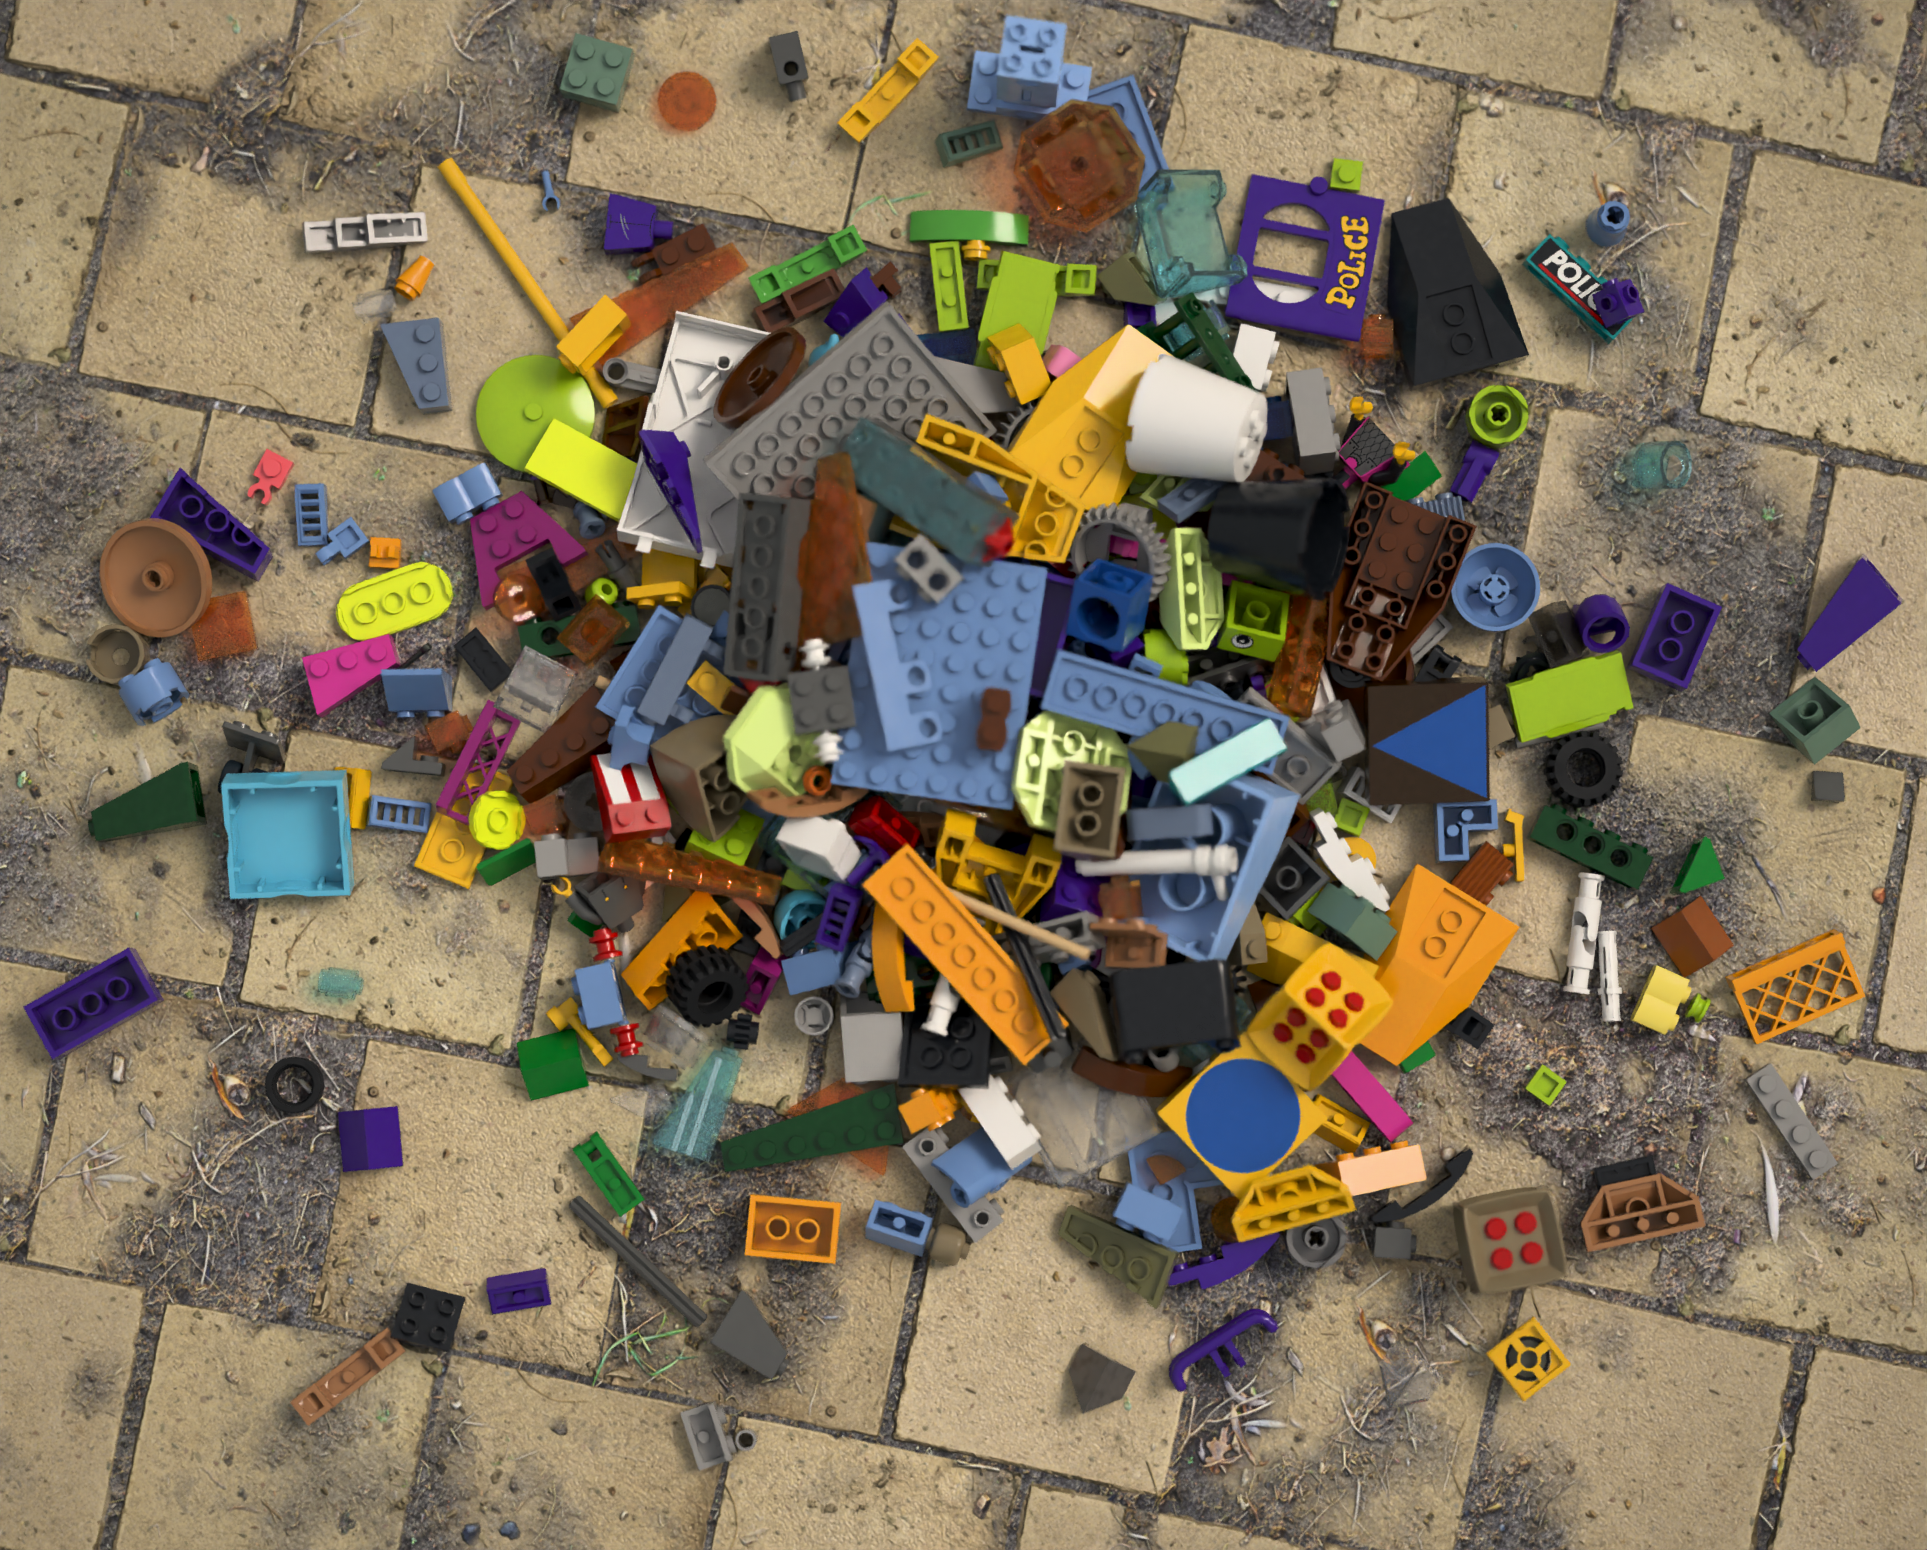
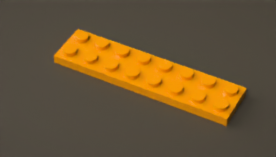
M905 844L861 884L1022 1065H1026L1051 1041L1019 967L908 844ZM1058 1012L1063 1026L1066 1028L1069 1023Z

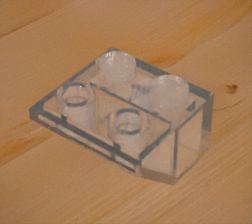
M525 645L493 707L545 733L556 718L578 673Z

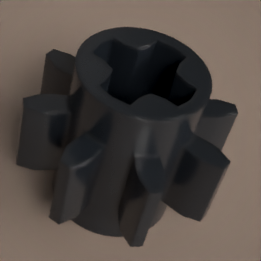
M738 1013L737 1019H729L726 1041L734 1042L733 1048L748 1050L749 1044H757L759 1022L752 1021L753 1015Z

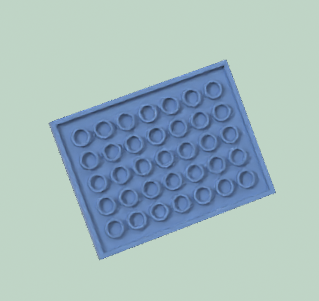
M866 542L860 585L902 577L895 570L898 564L894 559L906 547ZM919 552L912 553L908 557V565L911 568H921L925 563L924 555ZM940 553L964 577V580L937 605L933 600L928 604L917 593L916 590L920 586L911 578L909 582L914 599L913 606L908 609L891 611L889 616L899 662L904 663L922 659L927 662L932 682L931 688L927 691L907 694L911 715L927 711L937 712L943 737L939 742L888 752L858 610L856 609L848 663L856 728L838 731V736L842 740L837 743V749L844 751V754L838 755L839 760L834 762L831 784L1012 810L1014 794L1011 790L1018 735L1019 729L1025 726L1048 568L995 560L990 567H983L960 555ZM935 574L929 580L930 588L935 591L944 589L947 584L946 578L941 574ZM900 584L893 585L890 589V597L897 604L904 603L907 599V591ZM912 667L908 671V680L912 685L920 686L925 681V673L920 667ZM987 687L1006 689L1011 694V712L1005 721L1008 732L1007 741L1001 752L981 750L977 744V728L983 718L981 698ZM924 718L919 723V731L924 737H932L936 732V724L932 719Z

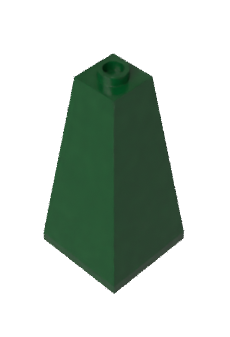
M182 762L91 811L92 819L88 820L91 837L95 836V840L102 843L206 825L207 819L198 766L190 762Z

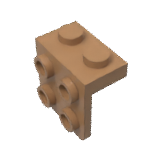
M1099 918V923H1089L1090 930L1107 936L1105 967L1109 969H1137L1165 965L1168 934L1157 930V925L1145 924V920L1132 918L1127 919L1126 923H1117V920L1112 918Z

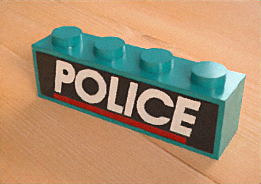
M1549 234L1526 258L1522 266L1606 343L1610 344L1632 319L1622 324L1605 327L1602 317L1596 310V303L1592 295L1603 290L1601 284L1607 282V280L1602 276L1597 278L1590 271L1591 266L1582 257L1578 256L1576 258L1568 251L1569 246L1563 239L1558 236L1554 238Z

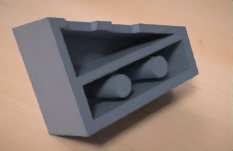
M440 318L380 324L419 410L423 414L453 411L444 328Z

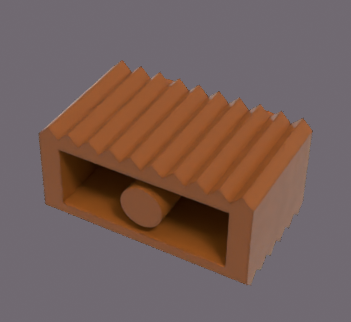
M1485 841L1450 881V884L1487 906L1494 897L1490 893L1497 884L1502 887L1513 875L1510 868L1514 863L1489 842Z

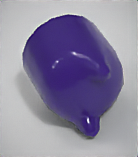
M1595 594L1585 598L1580 605L1575 604L1573 606L1572 613L1585 646L1591 651L1608 653L1618 649L1625 643L1629 636L1630 627L1621 605L1615 598L1606 594ZM1615 632L1612 641L1606 644L1597 643L1590 638L1593 635Z

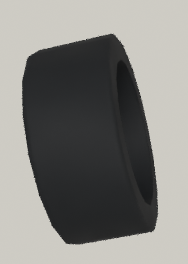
M296 1056L283 1058L276 1062L268 1071L265 1080L266 1095L271 1104L280 1111L291 1114L306 1112L315 1107L322 1098L325 1087L323 1074L319 1067L309 1059ZM293 1067L302 1068L312 1079L311 1093L305 1100L297 1103L288 1102L283 1099L277 1088L278 1078L282 1072Z

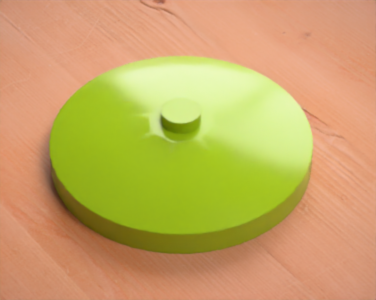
M527 355L515 358L495 370L481 389L476 406V422L480 437L489 452L499 462L513 470L529 474L524 471V468L553 418L589 438L593 434L596 414L591 391L577 371L574 374L570 373L560 363L559 359L544 355Z

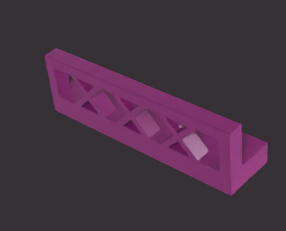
M487 700L436 803L438 813L469 826V813L466 817L453 811L452 808L456 800L467 796L472 806L480 795L487 792L521 724V719L499 710V704ZM497 718L512 724L508 734L495 737L492 727ZM489 733H490L492 739L486 741V739H487V737H488V735H489ZM504 741L501 748H499L498 742ZM494 744L498 753L495 760L482 763L479 755L481 749ZM476 759H477L479 765L473 767V765H474V763H475V761H476ZM491 767L488 774H486L485 768ZM481 770L485 779L482 786L469 790L466 781L468 775ZM463 785H464L466 791L463 792V793H460V791H461V789H462V787H463ZM478 793L475 800H473L472 795Z

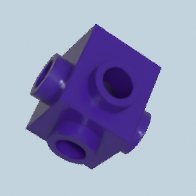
M1618 278L1609 280L1601 284L1603 290L1592 295L1596 303V310L1602 317L1606 328L1622 324L1645 312L1639 299L1638 290L1633 285L1631 279L1619 282Z

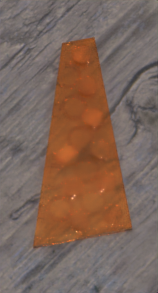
M839 452L817 460L801 647H805L804 642L809 640L822 639L823 644L832 645L863 636L852 586L872 583L849 452Z

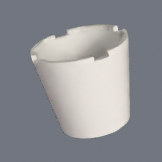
M1159 354L1158 362L1151 361L1144 372L1132 403L1128 425L1133 426L1132 441L1128 440L1126 442V457L1130 469L1147 474L1237 483L1245 481L1257 461L1267 432L1266 398L1259 392L1167 354Z

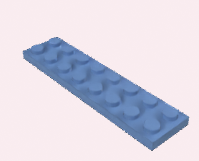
M1060 649L1056 650L1040 703V708L1138 737H1143L1168 721L1199 726L1195 753L1200 755L1267 718L1272 721L1283 740L1290 719L1287 715ZM1278 756L1253 770L1272 775Z

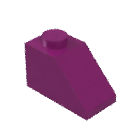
M762 946L746 973L748 979L746 983L749 985V988L745 992L747 995L745 1002H741L740 1005L760 1015L783 973L781 960L789 959L790 957L783 954L780 958L775 959Z

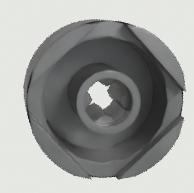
M1338 1216L1287 1229L1283 1235L1285 1247L1290 1256L1298 1263L1309 1268H1324L1334 1264L1342 1256L1346 1246V1230ZM1311 1231L1316 1233L1321 1231L1322 1234L1319 1238L1322 1242L1319 1245L1314 1242L1309 1244L1308 1241L1311 1238L1309 1233Z

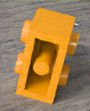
M920 1088L910 1094L912 1100L898 1107L911 1133H914L926 1126L930 1132L956 1118L953 1112L962 1108L956 1088Z

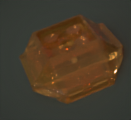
M1071 98L1021 132L1013 173L1045 222L1087 233L1137 200L1145 154L1113 105ZM1076 156H1082L1086 158L1088 165L1084 170L1078 171L1071 166V160Z

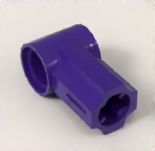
M1473 439L1461 462L1463 465L1459 473H1457L1449 492H1452L1455 497L1461 496L1463 501L1472 503L1485 476L1490 474L1500 452Z

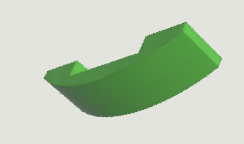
M977 210L911 212L910 242L939 243V241L959 240L967 242L968 240H982L998 243V245L1028 246L1029 216Z
M853 224L828 237L823 243L777 266L774 264L748 279L761 304H764L779 297L782 292L832 268L836 271L866 253L867 249Z

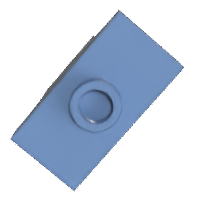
M622 705L615 725L611 727L608 737V743L612 744L610 768L622 770V767L628 763L646 766L651 754L649 745L654 743L656 725L651 726L640 720L635 713L634 707Z

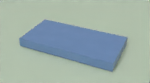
M1134 75L1089 90L1085 117L1118 205L1174 186L1171 173Z

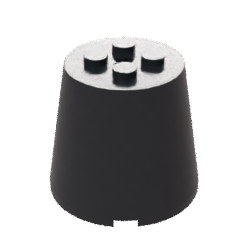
M1336 479L1267 480L1226 483L1215 499L1209 521L1208 550L1213 567L1219 572L1308 599L1324 600L1325 592H1332L1340 578L1348 549L1350 527L1344 526V512L1349 511V502L1343 484Z

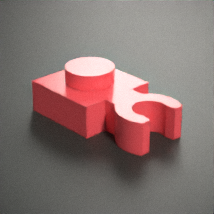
M266 449L253 473L260 480L249 488L248 496L253 499L255 493L262 490L265 496L261 503L265 506L268 505L272 499V487L282 489L294 463Z

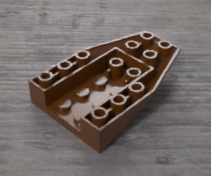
M1365 481L1361 486L1347 523V527H1350L1343 570L1334 590L1330 592L1326 660L1383 682L1444 610L1477 526L1451 515L1447 517L1441 516L1392 496L1393 492Z

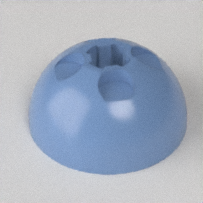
M1489 543L1478 546L1466 553L1452 587L1451 595L1457 611L1468 623L1486 631H1505L1520 625L1532 614L1539 600L1540 580L1534 564L1522 551L1507 544Z

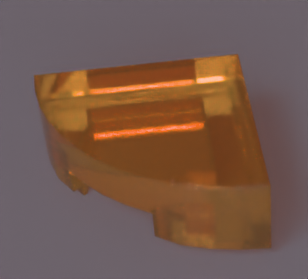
M1155 1155L1146 1158L1160 1185L1187 1171L1179 1161L1169 1156Z

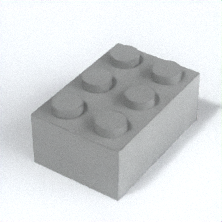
M1322 367L1286 372L1284 396L1296 466L1305 471L1304 475L1333 471L1335 461L1339 460V451L1341 450L1339 434L1334 433V423H1336L1334 405H1329V395H1331L1329 377L1323 376Z

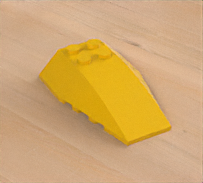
M926 414L916 440L917 445L965 478H968L974 471L994 475L1009 498L1004 504L1020 515L1012 529L1015 543L1007 556L1065 563L1086 506L986 436ZM896 509L889 527L890 530L914 539L922 534L933 546L952 550L905 518L902 512Z

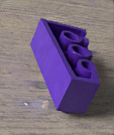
M179 468L150 518L163 519L179 525L196 539L205 554L259 582L273 558L270 548L232 516L225 507L211 497L204 488L190 478L183 469Z

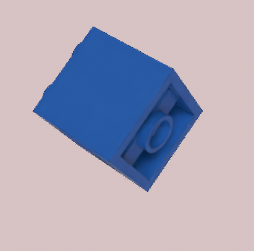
M1097 558L1075 580L1066 634L1074 636L1081 642H1092L1101 645L1108 651L1122 652L1144 630L1154 576ZM1099 598L1110 602L1117 610L1119 617L1107 612Z

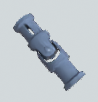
M874 912L871 916V924L867 930L862 932L859 943L854 947L845 963L846 969L842 977L836 979L834 983L837 991L846 997L857 998L859 996L860 985L864 978L870 976L874 968L872 956Z

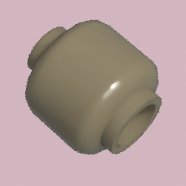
M940 1223L937 1228L932 1226L925 1249L929 1250V1257L932 1260L955 1266L960 1258L966 1260L971 1243L966 1241L967 1232L964 1229L947 1223Z

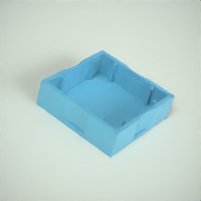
M347 770L231 773L225 775L221 783L224 825L229 841L227 866L230 899L273 898L288 894L307 897L351 895L355 883Z

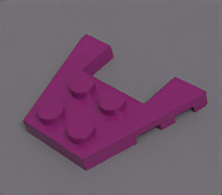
M523 491L470 519L481 602L486 611L510 598L497 571L551 542L564 567L588 555L582 545Z

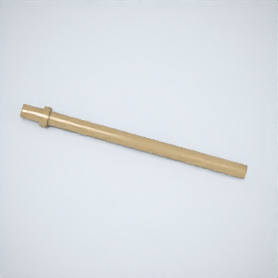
M947 887L966 909L1087 961L1091 954V950Z

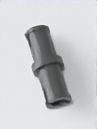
M611 540L604 541L605 548L609 553L606 552L602 544H599L595 551L608 569L607 574L611 579H615L626 598L627 587L641 585L638 584L629 570L630 564L627 560L622 559Z

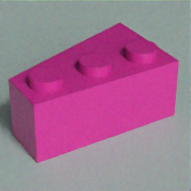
M389 634L302 657L316 713L321 718L328 715L344 702L352 699L353 696L368 686L370 687L381 680V669H397L401 666L394 638Z

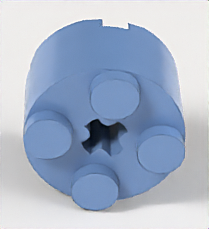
M159 658L149 661L145 664L144 670L135 676L134 674L127 675L118 682L120 686L119 696L139 726L146 725L143 720L151 718L154 723L169 716L182 706L180 699L183 696L186 699L189 697L187 689L169 662L162 663Z

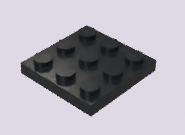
M914 998V1011L905 1012L898 1085L901 1088L988 1089L994 1032L963 998H960L956 1012L951 1014L946 1028L948 1032L946 1037L924 1030L922 1025L928 1019L932 1007L930 1004L931 998Z

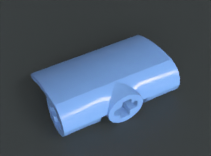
M981 1127L932 1161L931 1165L954 1181L950 1188L952 1198L959 1206L967 1208L987 1193L994 1194L1011 1179V1176L1031 1163L1032 1156L1012 1170L985 1129Z

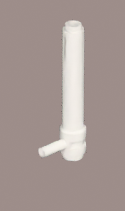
M1209 845L1197 846L1196 849L1123 851L1120 859L1096 862L1076 859V870L1079 874H1083V876L1197 873L1198 876H1212L1219 901H1225L1229 898L1224 875L1235 872L1238 866L1237 851L1235 848H1229L1228 845H1217L1215 848H1211Z

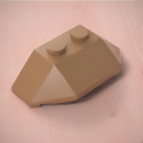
M1661 1173L1601 1186L1580 1222L1587 1252L1705 1227L1699 1196Z

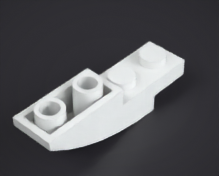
M1319 807L1310 811V817L1322 838L1312 844V846L1329 871L1343 885L1356 893L1359 898L1360 896L1366 898L1376 908L1384 912L1389 910L1390 908L1386 901L1390 899V896L1382 883L1376 884L1372 876L1376 871L1369 858L1363 859L1358 853L1348 857L1352 853L1351 849L1343 837L1338 839L1334 831L1338 826L1329 811L1324 813Z

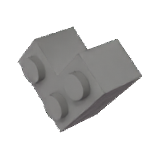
M1349 699L1342 702L1335 700L1326 705L1323 711L1315 715L1308 713L1299 718L1296 725L1332 753L1337 762L1365 749V728Z
M591 832L573 834L574 839L570 840L562 838L559 834L541 835V841H534L538 878L550 880L559 879V877L568 878L594 874L602 868L599 838L592 837Z

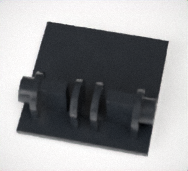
M407 1283L391 1338L449 1353L454 1344L455 1331L466 1297Z

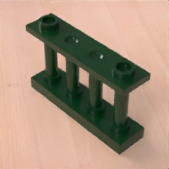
M1193 292L1173 302L1178 312L1156 327L1154 322L1151 321L1136 329L1180 360H1183L1202 347L1211 362L1201 369L1213 374L1218 372L1221 377L1256 391L1251 379L1244 373L1206 314L1202 303ZM1183 322H1186L1195 337L1172 352L1163 337Z

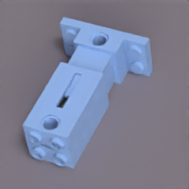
M1006 15L1001 53L975 50L967 111L1084 127L1092 67L1063 63L1067 24Z

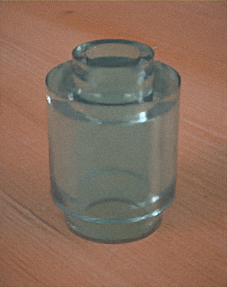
M336 967L321 969L318 980V992L325 993L326 997L355 1000L356 995L362 994L364 978L359 977L358 970Z

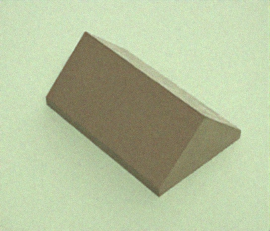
M1069 760L1064 761L1054 851L1081 861L1115 858L1125 768Z

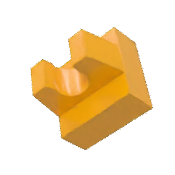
M371 537L369 567L399 569L402 540L397 538Z

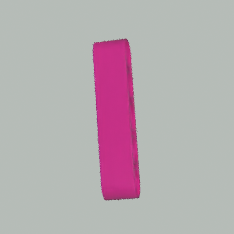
M1352 1051L1331 1074L1335 1081L1390 1143L1413 1124L1409 1116Z

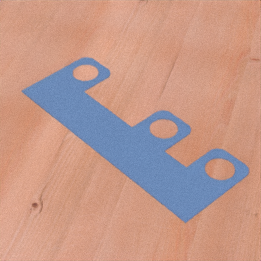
M900 577L852 586L888 752L939 742L943 737L937 712L927 711L911 715L907 694L927 691L931 688L932 682L928 664L922 659L904 663L899 662L889 616L891 611L908 609L913 606L914 599L910 582ZM900 584L905 587L907 599L904 603L897 604L891 599L890 589L893 585ZM912 667H920L925 673V681L920 686H914L908 680V671ZM924 718H930L936 724V732L932 737H924L919 731V723Z

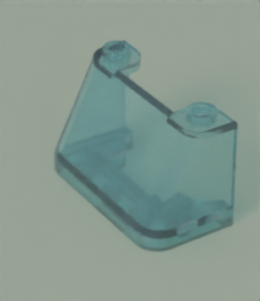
M1158 169L1136 195L1135 210L1155 289L1160 298H1177L1191 292L1195 294L1241 283L1248 276L1246 262L1241 255L1231 254L1229 256L1216 208L1226 196V184L1223 182L1220 170Z

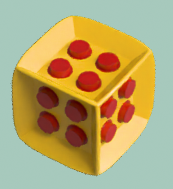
M1327 943L1317 949L1294 972L1283 989L1268 1000L1251 1020L1246 1033L1253 1044L1288 1078L1300 1087L1312 1091L1320 1086L1347 1058L1353 1047L1377 1026L1390 1010L1393 1001L1385 989L1354 959L1335 945Z

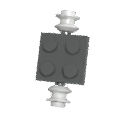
M822 639L809 640L804 642L805 647L799 648V651L806 653V659L801 662V665L811 668V671L787 674L795 736L820 732L821 736L816 737L812 741V744L819 746V752L814 755V758H820L821 763L835 762L839 760L838 755L844 754V751L837 749V743L842 738L832 734V731L856 728L848 666L823 669L831 661V658L824 655V650L829 647V644H823Z

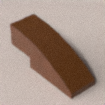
M832 268L782 292L779 297L755 307L751 315L759 330L772 333L784 327H792L837 302L845 288L835 269Z

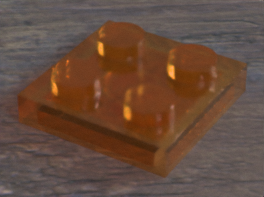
M247 591L210 598L205 613L192 626L198 661L203 662L259 650Z

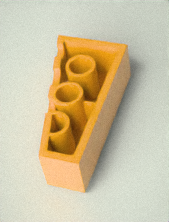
M700 885L620 975L637 998L650 1011L668 997L665 990L667 986L665 982L666 976L671 975L669 970L671 966H675L678 963L676 960L680 956L683 958L687 955V951L691 949L695 951L698 946L702 945L706 948L709 945H715L717 948L722 947L727 950L742 938L743 935L713 897Z

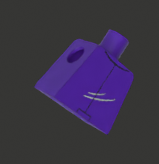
M609 194L604 251L606 255L651 252L655 245V238L672 239L674 222L657 220L658 210L655 205L616 194Z

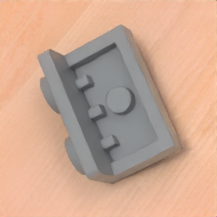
M712 1401L680 1412L699 1470L734 1459L733 1453L737 1452V1448L732 1434L726 1435L723 1424L728 1422L723 1406L717 1407L716 1402Z

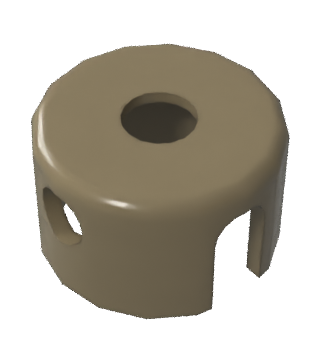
M119 624L105 625L96 630L87 642V645L91 646L90 659H86V664L93 675L108 684L119 686L118 682L122 678L130 674L135 676L143 671L145 664L150 661L149 646L145 639L127 626ZM119 648L126 649L130 656L129 661L121 666L115 664L112 657L115 650Z

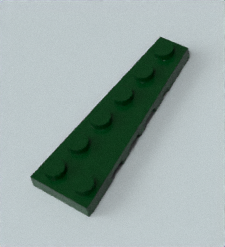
M894 1084L720 1142L725 1172L904 1143Z

